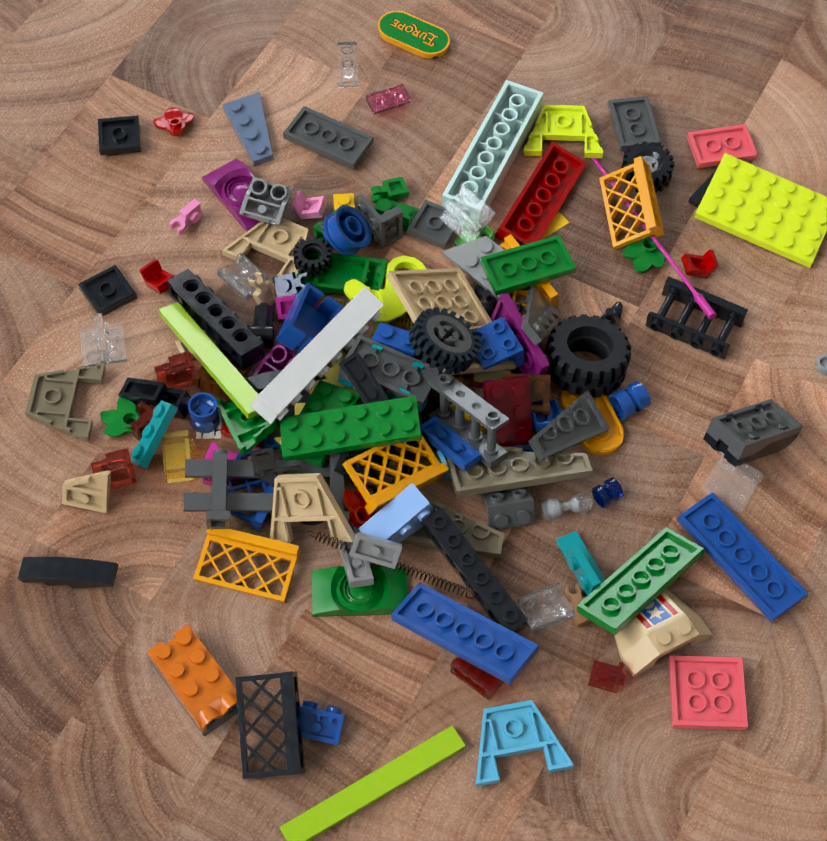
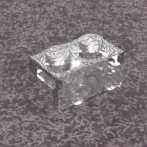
M240 253L237 254L235 263L219 268L217 275L241 298L248 300L253 298L252 294L256 291L254 287L250 286L248 280L257 281L255 272H263L245 255ZM263 273L265 280L268 281V276Z
M560 583L517 599L518 607L528 619L527 628L531 633L575 617L574 609L565 598L563 586Z

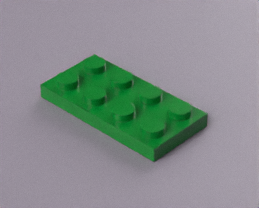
M560 235L480 257V264L495 296L576 272V266Z
M320 380L300 414L358 405L361 398L356 392ZM329 455L299 460L322 468Z

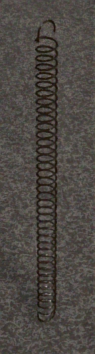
M319 532V533H318V535L320 534L319 542L321 541L322 537L324 536V541H323V544H324L325 541H326V539H325L326 534H325V535L323 534L322 537H321V532ZM328 535V536H329V539H328L327 546L329 545L330 541L332 540V538L330 539V535ZM338 538L335 539V541L337 540L336 549H337L339 543L341 542L340 550L342 549L343 545L345 544V549H344V552H345L346 549H347V547H346L347 542L345 541V542L343 543V545H342V542H343L342 540H340L339 543H338ZM349 543V544H350V547H349L348 554L350 553V550H351V543ZM399 562V563H400V568H399L398 573L400 572L401 568L403 567V565L401 566V562ZM409 565L406 566V568L408 567L407 576H408V574H409V572H410V570H409ZM414 568L412 569V575H411V577L413 576V574H414V572H415ZM417 568L415 569V570H417L415 579L417 578V576H418V574H419ZM421 571V575H420L419 581L421 580V577H422L423 574L425 573V577H424V581H423V582H425L426 577L429 575V580H428V583H429V581H430V579L432 578V576L430 577V573H428V574L426 575V572H423V573H422V571ZM438 576L435 577V579L437 578L436 587H437L439 581L442 579V578L439 579ZM443 579L441 581L440 589L444 583ZM444 580V581H446L444 590L446 589V586L448 585L447 580ZM450 582V586H449L448 592L450 591L451 586L454 584V588H453V592H452V593H454V590H455V588L457 587V585L455 586V583H452V584H451V582ZM466 587V588H464V590L466 589V595H465V597H466V598H469V597H467V587Z

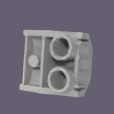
M253 177L239 214L280 226L294 189L293 187L288 188L282 184H273L269 181L266 182L263 179Z

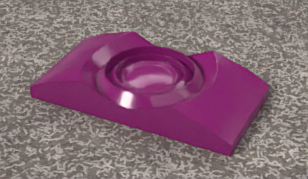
M234 159L203 176L202 180L247 232L261 222L239 214L245 194L254 175L248 166L240 160Z

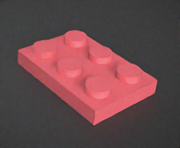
M746 124L688 132L687 140L698 169L719 166L725 153L745 162L757 159L758 154Z

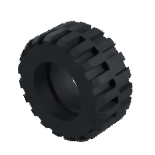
M581 314L580 317H576V315L570 316L568 320L563 319L558 325L554 326L549 334L545 354L549 359L550 366L546 374L551 375L550 380L554 384L557 383L559 389L569 391L570 395H582L587 390L593 398L601 397L602 394L604 396L608 395L613 390L618 389L625 379L632 354L631 344L625 333H621L620 327L616 324L612 325L611 321L606 318L603 320L599 316L593 315V317H589L587 314ZM572 352H591L599 356L602 360H583L574 355Z

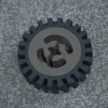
M434 307L433 310L428 308L426 311H422L411 327L409 342L412 343L410 346L412 349H417L415 351L417 357L423 356L421 361L424 364L427 361L431 362L429 367L432 369L436 365L441 373L444 369H446L447 374H452L453 371L455 374H459L461 371L464 372L471 366L480 352V337L475 336L477 333L475 328L469 329L472 325L469 321L467 323L462 322L464 320L463 316L460 315L458 319L455 317L456 312L451 311L448 314L447 309L443 308L440 312L439 307Z

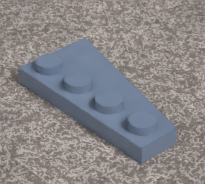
M260 92L223 104V111L253 165L257 166L273 160Z

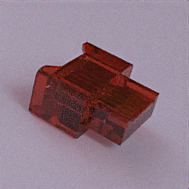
M190 351L169 356L168 363L154 367L157 381L165 382L167 387L175 386L176 389H184L194 386L195 375L193 370H195Z
M128 448L105 453V460L91 463L93 474L107 470L111 471L110 484H113L115 489L137 483Z

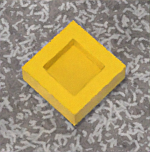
M354 193L333 194L334 210L342 205L355 208Z

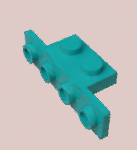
M576 531L557 538L556 544L564 555L568 567L574 572L580 587L588 596L605 581L604 576Z

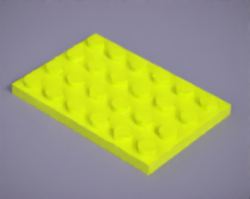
M725 153L694 218L810 268L827 231V197Z

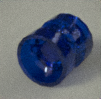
M613 477L607 479L602 486L597 485L591 490L594 500L601 508L610 505L612 500L617 501L624 496L621 485Z

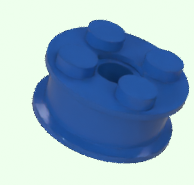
M342 205L335 213L329 214L324 219V238L343 256L356 254L359 248L366 247L371 241V230L367 220L357 209L351 206Z

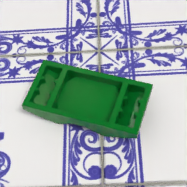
M310 253L305 256L308 260H317L321 257V255L316 253ZM332 253V266L328 268L327 273L323 271L322 276H319L317 273L315 274L316 277H312V274H310L308 277L305 276L303 281L305 284L307 282L312 283L314 287L324 294L336 293L346 296L344 285L352 279L362 282L365 286L370 287L371 290L379 291L383 286L387 260L353 255L343 256L342 254Z
M382 565L372 566L373 585L350 588L345 569L342 566L312 571V617L391 615L407 597V572L405 570L404 574H402L404 568H401L398 573L399 567L394 571V569L391 568L390 570L389 567L386 568V566Z

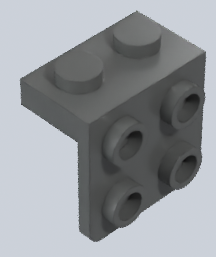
M528 487L481 494L487 509L489 527L500 530L535 524L534 500Z

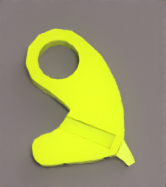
M409 256L393 258L387 265L385 288L379 289V291L371 290L370 287L365 286L356 279H352L344 285V293L350 300L365 287L384 304L379 310L381 316L374 322L373 334H375L380 322L386 324L407 313L387 275L389 271H396L401 268L426 270L424 264L416 258Z

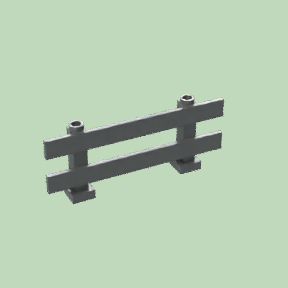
M216 449L213 452V459L185 460V478H212V493H184V512H206L207 529H231L230 512H272L273 493H227V478L275 479L278 475L321 473L324 479H330V491L349 523V511L345 508L342 499L344 479L349 478L334 471L341 453L330 454V460H326L323 467L320 468L301 460L286 462L284 460L227 459L226 450ZM369 469V477H371V469ZM325 521V530H329L328 521Z

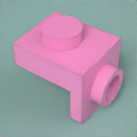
M297 191L292 202V208L301 220L322 218L328 201L324 196L306 198L302 191Z

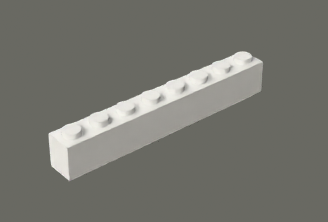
M364 287L263 389L250 406L268 423L271 424L276 418L280 421L288 413L287 407L290 403L295 406L303 397L300 393L303 390L308 392L315 385V377L318 375L321 378L330 369L327 365L330 362L335 364L343 355L341 350L343 348L348 350L355 342L354 337L359 334L363 335L369 328L367 323L370 321L373 324L381 316L379 310L384 304Z

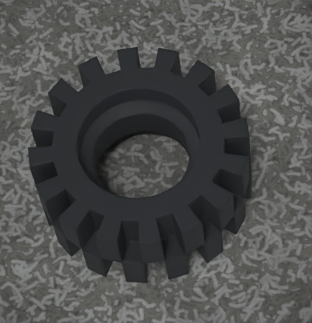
M310 236L306 237L307 241L301 239L300 244L297 242L293 249L296 270L298 269L300 274L310 272L312 277H316L315 274L317 273L319 276H322L323 271L327 273L328 268L332 266L331 246L329 247V243L324 242L323 238L318 240V236H314L313 240L310 239ZM310 253H316L321 255V257L317 260H308L305 258V256Z

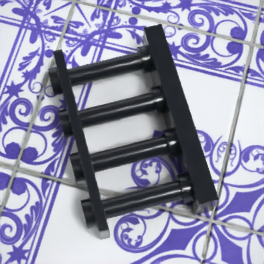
M668 276L662 295L666 296L658 313L652 311L648 313L645 325L653 331L670 336L674 340H680L693 348L708 352L714 357L725 359L730 348V344L725 342L734 325L742 327L748 309L694 287L698 293L704 295L705 300L716 313V317L726 321L717 339L706 335L705 333L712 320L705 314L698 330L685 326L694 308L702 312L703 310L697 302H694L693 293L684 282ZM674 300L686 304L677 322L665 317Z

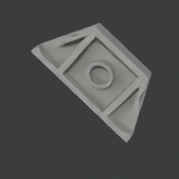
M484 236L443 252L447 260L457 268H460L463 273L482 286L483 289L489 290L491 295L495 296L480 264V257L504 251L503 248L489 237Z

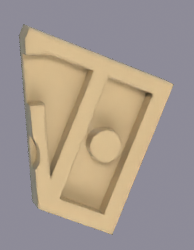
M107 470L65 480L62 485V504L107 513L110 505L111 471Z

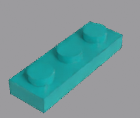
M162 400L153 411L151 421L142 432L139 444L132 451L131 462L147 469L178 407Z

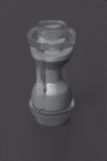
M586 492L574 495L568 502L550 498L540 502L542 519L549 521L561 518L567 511L588 515L590 514V509H593L591 495L587 496Z

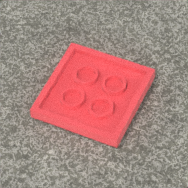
M669 656L672 728L747 730L748 719L742 657Z

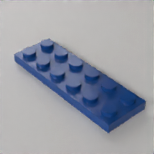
M713 492L678 516V523L704 548V551L771 623L807 597L808 592Z
M420 582L391 614L392 621L509 685H512L539 651L538 645Z

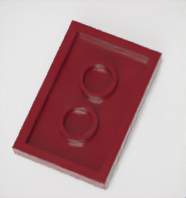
M525 375L483 381L484 400L509 418V423L497 430L496 443L499 446L505 447L529 444L528 441L533 438L529 377Z

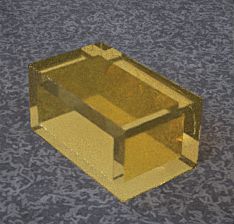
M189 430L165 432L162 438V452L166 483L193 481L194 478H185V460L196 459L192 458V452H196L195 439L190 438Z

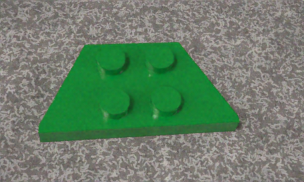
M216 399L218 410L241 456L248 453L278 428L276 419L271 424L260 414L247 419L234 402L223 403L222 399Z

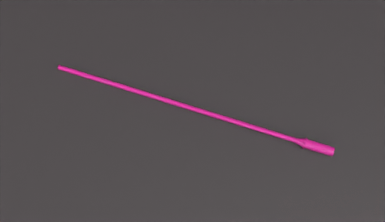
M591 158L604 176L608 173L596 158ZM608 181L611 184V186L614 187V181ZM625 200L624 203L629 208L631 204L628 200ZM634 209L632 214L638 217L639 214ZM640 222L641 226L646 230V225ZM651 235V239L693 293L694 302H697L710 320L714 319L716 313L705 300L704 295L694 289L657 238Z

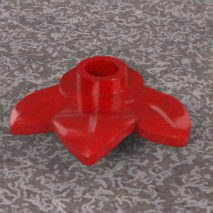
M171 107L164 112V117L155 118L153 121L158 129H166L171 136H180L185 132L186 125L194 120V115L191 112L183 114L179 108Z
M348 489L344 491L343 504L347 511H349V521L354 527H361L378 512L368 514L365 509L367 503L358 489L354 493Z

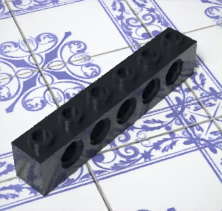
M187 269L167 280L170 296L183 307L190 317L217 342L242 370L265 357V344L262 338L256 336L248 324H243L236 312H231L227 308L226 303L222 299H218L209 286L206 287L197 274L194 275Z
M440 508L424 519L423 530L491 620L515 633H519L526 628L528 622L526 616L444 509Z

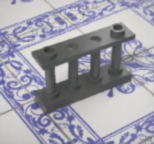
M446 371L428 381V385L440 393V407L428 414V420L436 416L482 454L481 462L490 469L507 459V451L496 443L497 430L509 423L508 417L453 376L447 374ZM449 401L456 405L455 411L449 407ZM465 413L471 417V423L464 419ZM480 424L488 430L487 436L480 431Z

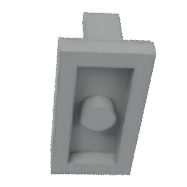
M356 532L349 556L395 569L402 550V544Z

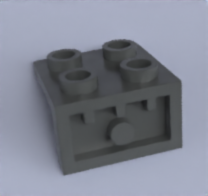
M363 194L358 196L357 209L367 220L371 230V240L374 243H377L382 249L403 238V211L398 206L379 215Z

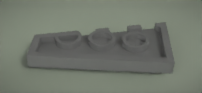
M587 390L528 442L537 459L541 461L603 434L610 428Z

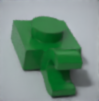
M403 177L384 180L383 186L372 187L371 191L373 194L370 195L372 202L377 203L379 197H387L388 200L392 201L407 198L409 191Z

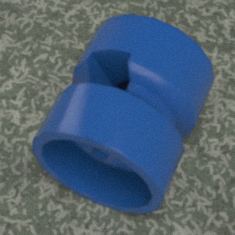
M639 381L629 384L625 390L620 389L614 392L608 398L617 417L622 421L634 415L635 411L640 412L651 405L649 393Z
M202 392L190 398L188 411L193 429L200 433L214 431L220 423L215 397L209 393Z

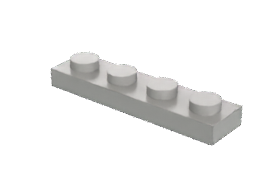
M349 521V525L352 528L354 534L356 535V532L358 533L360 532V530L354 527ZM340 542L338 547L349 587L373 585L374 578L369 562L349 556L350 544L345 552V544L340 550Z

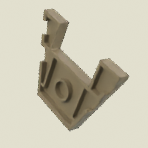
M97 363V366L89 368L81 366L77 367L76 370L67 372L58 370L36 374L25 412L26 416L89 442L93 428L92 420L71 418L79 383L102 384L106 370L105 363Z

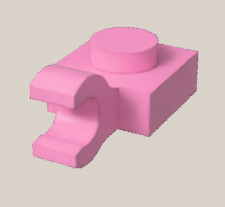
M193 199L181 209L180 215L170 221V229L173 230L179 226L177 232L181 236L186 232V228H189L193 223H197L202 217L200 202Z

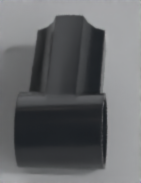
M260 303L255 306L254 322L251 325V330L256 336L262 338L265 345H273L274 308L268 303Z

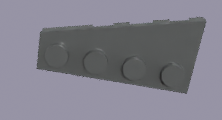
M533 286L527 292L529 296L526 298V303L528 305L524 308L526 314L523 316L521 329L534 345H537L556 326L561 318L559 317L558 310L554 306H550L537 288Z

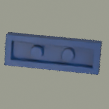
M436 416L420 426L423 438L463 471L481 461L482 454Z

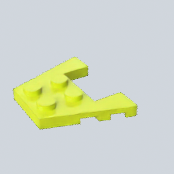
M544 105L523 153V156H542V140L584 141V158H603V149L598 143L599 139L592 129V123L585 107L574 105Z

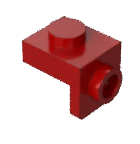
M709 249L703 256L685 253L681 257L686 275L707 279L718 268L714 250Z
M152 260L139 270L148 288L159 294L169 290L167 280L174 277V275L164 271L158 260Z

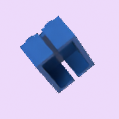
M307 282L295 296L276 341L292 351L296 349V353L299 354L344 306L327 295L316 309L312 308L324 293Z

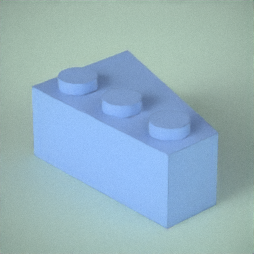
M411 483L358 529L361 533L400 543L423 527V520L435 513L436 510L416 486Z

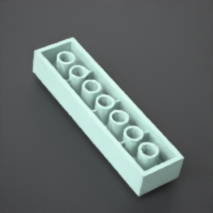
M508 80L505 81L442 195L443 207L463 214V219L481 223L542 109L543 92Z

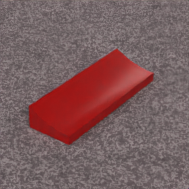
M552 141L497 229L495 238L504 241V238L511 234L520 246L541 240L587 163Z

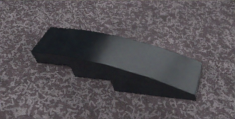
M23 557L18 579L22 583L44 582L47 586L69 585L72 589L112 587L115 583L119 565L114 562L71 557Z

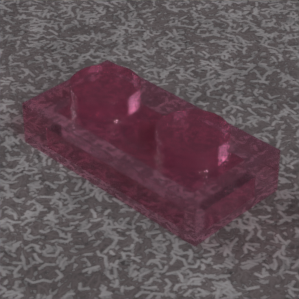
M400 84L366 95V101L375 115L411 103V97L404 85Z

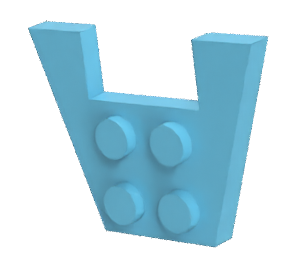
M532 700L484 709L475 787L500 783L496 763L497 758L543 750L549 773L573 769L574 764Z

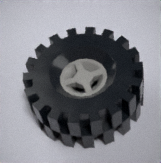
M647 141L642 142V145L635 143L634 148L630 146L628 151H625L621 168L633 164L634 158L642 156L650 165L655 193H657L658 189L660 192L663 191L665 186L667 187L671 181L674 169L673 155H669L670 151L668 149L663 150V145L655 146V142H651V145H647ZM635 172L628 173L625 180L631 182Z

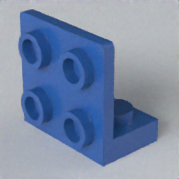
M504 317L476 329L477 333L475 336L480 337L479 343H481L480 352L476 358L484 370L506 360H513L516 367L525 364L524 349Z

